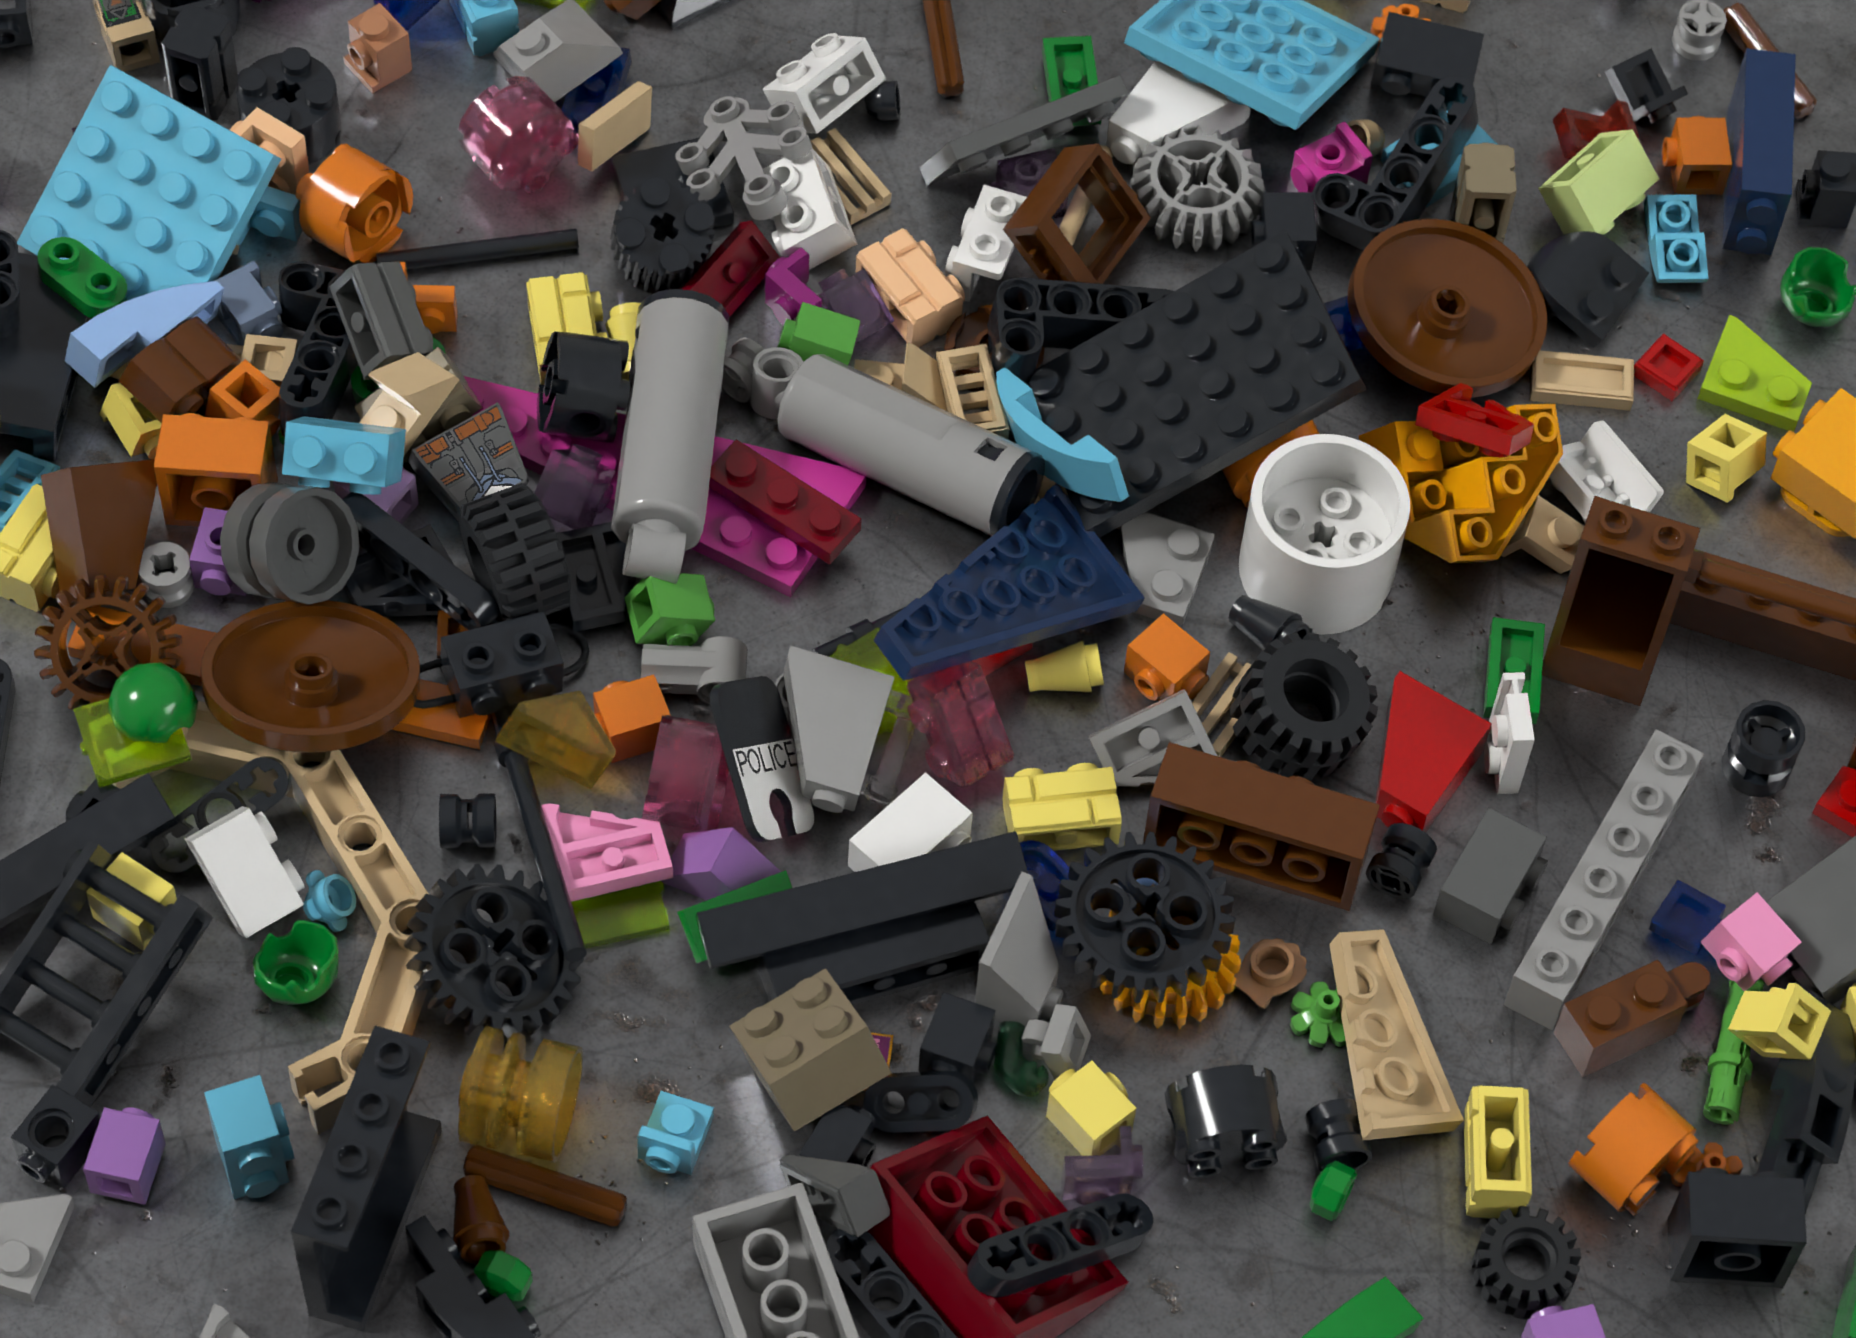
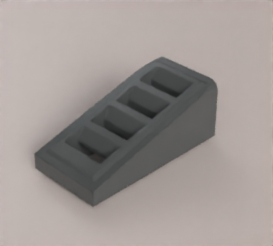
M790 1154L780 1159V1167L787 1185L791 1186L803 1182L815 1217L858 1237L889 1216V1205L877 1174L873 1169L858 1164Z

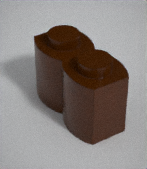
M197 316L184 322L165 338L153 342L134 356L119 382L162 423L163 414H195L209 396L210 388L238 366L242 359Z

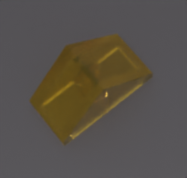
M581 690L519 702L498 733L495 741L589 789L593 788L616 753L614 746Z

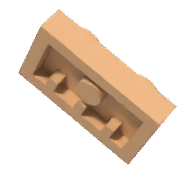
M256 107L243 121L236 122L230 130L280 157L281 161L267 186L296 195L299 181L304 175L310 173L305 136Z

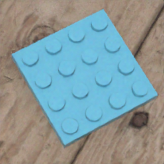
M1160 0L1129 27L1124 44L1138 50L1142 56L1149 60L1160 61L1182 72L1183 76L1190 81L1203 83L1225 94L1227 99L1236 104L1247 105L1263 113L1277 125L1297 130L1375 55L1380 38L1304 0Z
M110 65L22 231L17 244L38 256L41 246L53 238L68 237L78 240L125 278L127 283V301L162 289L185 284L212 282L221 275L281 158ZM100 285L99 289H106L108 287Z

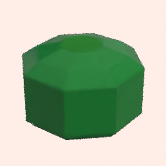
M1336 1160L1328 1164L1318 1175L1312 1188L1310 1199L1311 1212L1330 1221L1336 1220L1354 1186L1357 1177L1356 1170Z
M501 1250L484 1251L474 1269V1273L481 1280L488 1294L496 1298L506 1293L511 1301H522L533 1282L531 1269L517 1257Z

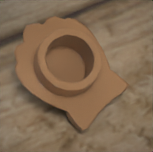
M1279 938L1271 940L1262 939L1249 949L1243 959L1239 973L1234 974L1236 978L1235 988L1245 993L1259 1008L1265 1009L1271 1002L1272 997L1284 994L1302 982L1307 974V969L1305 968L1307 960L1300 955V948L1297 944L1285 943Z

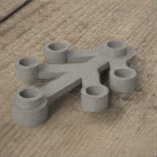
M726 96L719 98L712 103L704 116L703 122L706 131L698 142L682 146L675 155L682 173L690 175L686 182L687 185L691 186L690 192L693 194L698 191L700 193L698 198L700 201H708L714 198L720 192V184L736 162H738L746 180L743 200L751 217L756 220L773 218L785 209L788 200L780 182L769 174L764 173L756 153L783 155L789 160L800 159L812 149V143L803 127H797L800 118L794 104L790 101H781L772 105L768 110L751 109L749 102L740 97ZM750 128H770L774 133L781 135L776 136L765 134H753L747 132L750 130ZM721 141L727 142L710 167L707 168L709 165L708 157Z

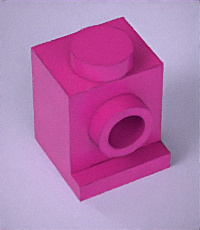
M1344 121L1336 125L1335 132L1295 151L1291 179L1299 192H1313L1315 184L1322 177L1333 173L1344 174L1367 184L1373 155Z

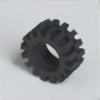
M1519 1206L1516 1216H1513L1509 1208L1501 1212L1498 1221L1493 1217L1487 1223L1485 1231L1481 1234L1472 1261V1268H1476L1473 1279L1475 1286L1484 1285L1480 1294L1484 1300L1488 1302L1492 1297H1495L1498 1300L1495 1309L1503 1314L1508 1305L1515 1308L1514 1318L1523 1319L1526 1310H1531L1533 1315L1544 1308L1560 1306L1562 1300L1566 1301L1572 1290L1580 1269L1578 1264L1581 1259L1580 1248H1574L1577 1238L1573 1230L1566 1234L1562 1232L1565 1221L1559 1216L1552 1224L1546 1221L1549 1213L1548 1210L1539 1208L1537 1216L1534 1217L1530 1216V1206ZM1517 1245L1532 1247L1544 1255L1548 1270L1545 1275L1535 1280L1520 1278L1508 1269L1505 1262L1506 1252Z

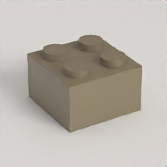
M826 968L812 977L801 980L792 989L767 1004L751 1010L745 1017L729 1026L754 1073L794 1132L891 1074L868 1026Z

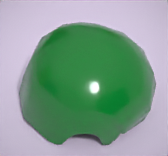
M1808 247L1796 253L1780 282L1781 298L1790 314L1799 322L1810 327H1829L1847 318L1851 312L1855 300L1854 296L1856 295V285L1851 286L1847 279L1848 261L1827 248Z
M161 662L137 664L125 671L116 680L108 701V711L114 726L121 734L135 742L167 743L170 736L178 729L192 727L198 707L197 697L188 680L181 673Z
M297 920L290 932L284 936L277 937L269 933L262 943L259 952L256 953L252 960L255 984L272 1001L282 1005L304 1004L319 999L331 988L338 975L339 952L337 937L324 925L306 920Z

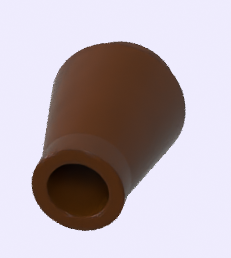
M468 1175L460 1178L453 1186L455 1194L453 1241L464 1261L478 1264L484 1251L501 1250L505 1252L506 1242L510 1234L489 1191L486 1178L480 1175Z

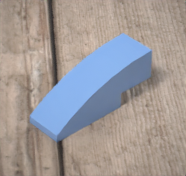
M217 281L185 284L154 291L125 301L95 316L70 333L65 362L95 388L144 348L161 338H165L189 319L198 316L205 324L211 321L218 314L224 287Z

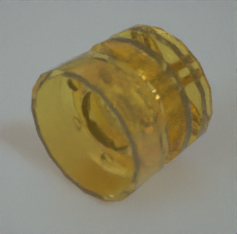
M486 1026L478 1038L473 1054L468 1059L460 1086L458 1101L460 1111L458 1122L459 1141L477 1145L486 1128L487 1147L499 1150L508 1135L510 1127L516 1128L517 1154L556 1163L567 1141L575 1112L582 1076L583 1048L543 1039L534 1054L532 1062L526 1061L525 1035L513 1032L503 1051V1030Z

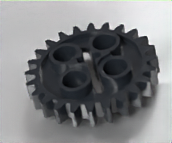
M1126 832L1124 846L1119 848L1109 837L1104 838L1103 855L1089 847L1086 848L1083 860L1084 865L1072 862L1068 874L1070 880L1061 879L1058 896L1061 898L1056 899L1054 916L1060 918L1056 920L1055 936L1066 938L1062 946L1063 957L1078 955L1075 961L1074 972L1080 974L1092 969L1094 973L1091 987L1093 988L1099 987L1106 980L1112 982L1113 998H1117L1125 987L1132 988L1135 1003H1140L1144 990H1152L1157 1001L1161 1003L1164 1000L1166 987L1170 986L1180 997L1186 995L1187 979L1202 987L1206 980V969L1217 972L1220 969L1222 959L1220 954H1228L1232 939L1229 934H1233L1236 917L1229 915L1232 913L1234 897L1223 895L1227 879L1225 877L1210 879L1214 867L1212 859L1197 865L1194 862L1197 847L1192 846L1182 854L1176 852L1177 839L1174 836L1167 841L1164 847L1157 846L1154 832L1148 833L1145 844H1137L1132 833ZM1149 878L1157 882L1158 885L1144 886L1136 880ZM1106 908L1112 910L1117 915L1103 917L1094 911ZM1185 916L1192 919L1195 923L1192 925H1182L1172 918ZM1167 945L1177 950H1171ZM1134 947H1144L1148 948L1154 954L1150 956H1139L1133 953L1130 949Z
M475 864L468 872L467 877L458 868L454 870L446 881L439 879L429 890L430 894L426 893L415 906L419 912H416L407 923V926L414 933L404 942L405 948L418 952L406 964L407 969L423 972L422 978L414 985L415 990L431 989L434 993L427 1007L433 1009L444 1004L448 1008L444 1023L448 1025L460 1016L465 1019L464 1033L468 1036L478 1025H483L487 1041H492L501 1028L507 1039L513 1041L522 1032V1029L531 1036L543 1023L549 1025L560 1014L559 1009L563 1010L573 999L570 992L580 983L581 978L572 971H575L584 961V958L576 962H570L565 959L548 901H544L540 897L543 889L542 881H538L530 889L523 886L524 871L521 870L511 880H506L503 867L500 864L495 866L488 877H486L481 865ZM477 909L486 911L491 916L493 923L484 920L479 915ZM522 941L531 943L536 948L538 955L529 952ZM450 949L458 951L464 957L466 964L457 961L452 956ZM495 981L505 984L512 996L502 993Z

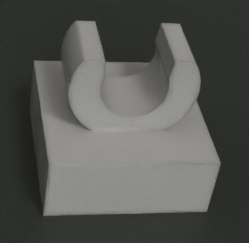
M1056 1004L1050 1023L1037 1019L1028 1020L1022 1041L1023 1043L1033 1044L1030 1056L1045 1061L1054 1080H1056L1057 1077L1068 1069L1073 1068L1076 1072L1080 1070L1091 1034L1076 1006Z

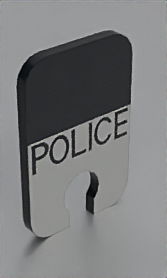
M758 676L728 681L714 686L710 692L711 710L747 832L755 841L762 843L782 838L778 822L770 810L769 798L771 792L779 798L782 804L784 824L788 837L808 832L814 824L813 808L810 798L802 796L794 742L776 685L768 677Z

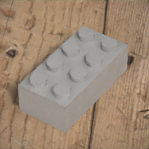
M803 1182L692 1216L693 1245L726 1338H859Z

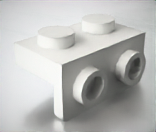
M984 185L975 208H968L961 228L962 240L959 247L953 246L951 248L945 267V274L955 276L960 282L965 293L964 301L970 302L980 275L995 280L1002 278L1014 249V244L1003 231V228L1027 198L1026 196Z
M1603 420L1594 422L1581 441L1562 445L1563 455L1549 476L1553 486L1567 497L1582 515L1585 523L1594 496L1650 513L1664 493L1663 488Z

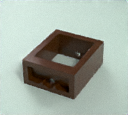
M1098 143L1065 147L1003 228V231L1038 279L1103 284L1151 217L1140 203L1136 192L1128 186L1114 166L1110 155ZM1077 183L1104 220L1079 255L1051 218Z

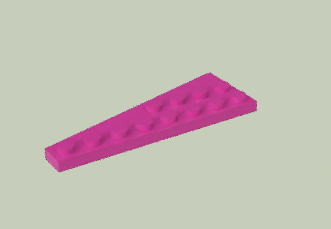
M464 376L469 387L483 406L472 416L498 402L503 410L525 468L608 509H614L625 414L617 413V432L613 443L542 433L538 429L537 422L538 393ZM715 436L711 466L734 440ZM743 443L849 511L866 487L867 477L846 467ZM709 488L703 532L698 544L691 549L791 598L818 557Z

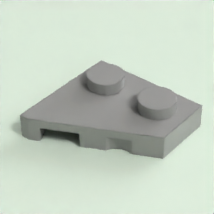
M1145 512L1118 527V530L1120 529L1124 549L1123 561L1125 572L1145 597L1138 610L1133 613L1155 620L1164 613L1182 628L1213 549L1216 534Z
M1185 689L1088 736L1103 768H1113L1116 786L1154 785L1169 742L1217 756Z
M58 1194L0 1203V1294L34 1303L75 1207L71 1195Z

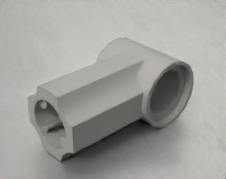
M726 636L706 639L701 643V646L644 644L642 649L641 678L654 674L662 693L697 694L703 702L710 704V692L714 686L728 681L746 679L748 649L741 640Z

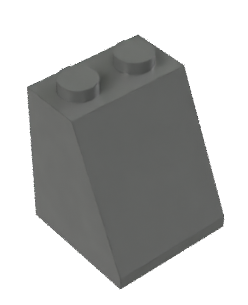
M1856 836L1766 901L1802 942L1789 954L1798 965L1790 973L1803 989L1811 990L1816 994L1820 993L1823 999L1831 1004L1843 999L1849 987L1856 983Z

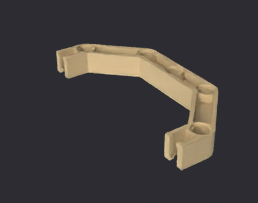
M198 701L196 718L192 727L178 729L170 736L167 743L132 741L116 729L111 716L89 725L88 728L94 752L102 766L108 764L111 781L114 786L120 789L147 773L152 778L169 769L224 781L249 761L262 756L275 757L281 760L289 769L291 787L286 796L295 798L339 873L352 885L356 901L377 934L341 1039L288 1066L292 1091L301 1105L308 1104L310 1120L317 1134L319 1135L333 1128L356 1073L354 1069L360 1063L374 1026L410 1036L413 1035L428 989L415 990L414 985L422 978L423 972L407 969L406 964L418 952L404 947V942L408 939L409 935H405L402 932L409 928L407 926L408 921L416 912H419L415 907L426 893L428 894L422 882L340 750L292 752L255 744L225 728L212 715L206 703ZM311 761L321 763L313 768L302 767V765ZM257 767L253 771L257 780L249 788L261 791L266 790L275 794L277 790L273 783L279 777L274 769L264 772ZM361 843L372 845L369 849L363 851L351 849ZM333 1082H342V1084L328 1091L319 1098L316 1096L314 1090L322 1088Z

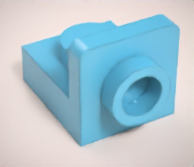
M267 186L237 245L241 246L251 227L270 237L280 236L297 242L303 231L299 220L301 201L294 194Z
M660 1091L647 1126H641L637 1136L638 1159L645 1160L648 1166L663 1173L671 1174L680 1171L692 1175L714 1118V1107Z

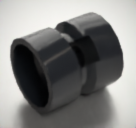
M1769 700L1751 703L1741 711L1722 758L1723 773L1727 781L1737 791L1748 796L1766 797L1776 794L1785 787L1805 741V726L1800 716L1791 707L1778 701Z

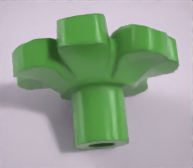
M1318 981L1311 984L1309 994L1300 991L1295 994L1291 1007L1298 1014L1294 1015L1290 1022L1291 1030L1295 1035L1301 1036L1310 1031L1309 1044L1319 1048H1323L1326 1045L1328 1036H1330L1335 1046L1342 1047L1346 1045L1339 1005L1340 998L1337 989L1334 991L1329 990L1325 982Z

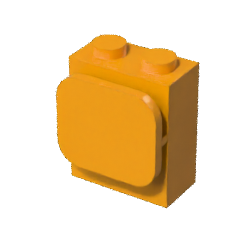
M1840 388L1827 403L1820 399L1812 406L1804 418V426L1797 434L1790 430L1782 437L1773 451V456L1777 458L1770 479L1781 486V496L1788 506L1823 531L1836 537L1852 536L1856 539V398Z

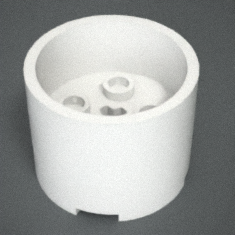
M1315 434L1300 437L1274 450L1263 461L1255 475L1241 544L1239 573L1248 597L1300 614L1302 622L1307 624L1309 628H1312V633L1319 635L1341 633L1354 629L1375 616L1382 608V604L1392 588L1410 514L1408 488L1397 467L1383 453L1369 444L1336 434Z

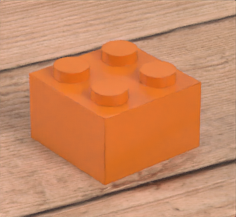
M194 413L183 415L163 414L154 471L165 525L199 527L205 507L228 511L235 499L253 485L269 482L278 483L269 422L257 421L249 417L225 419L204 417Z

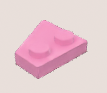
M548 803L541 805L571 902L673 878V866L659 821L635 817L620 819L614 814L593 810L590 817L562 813L557 804Z

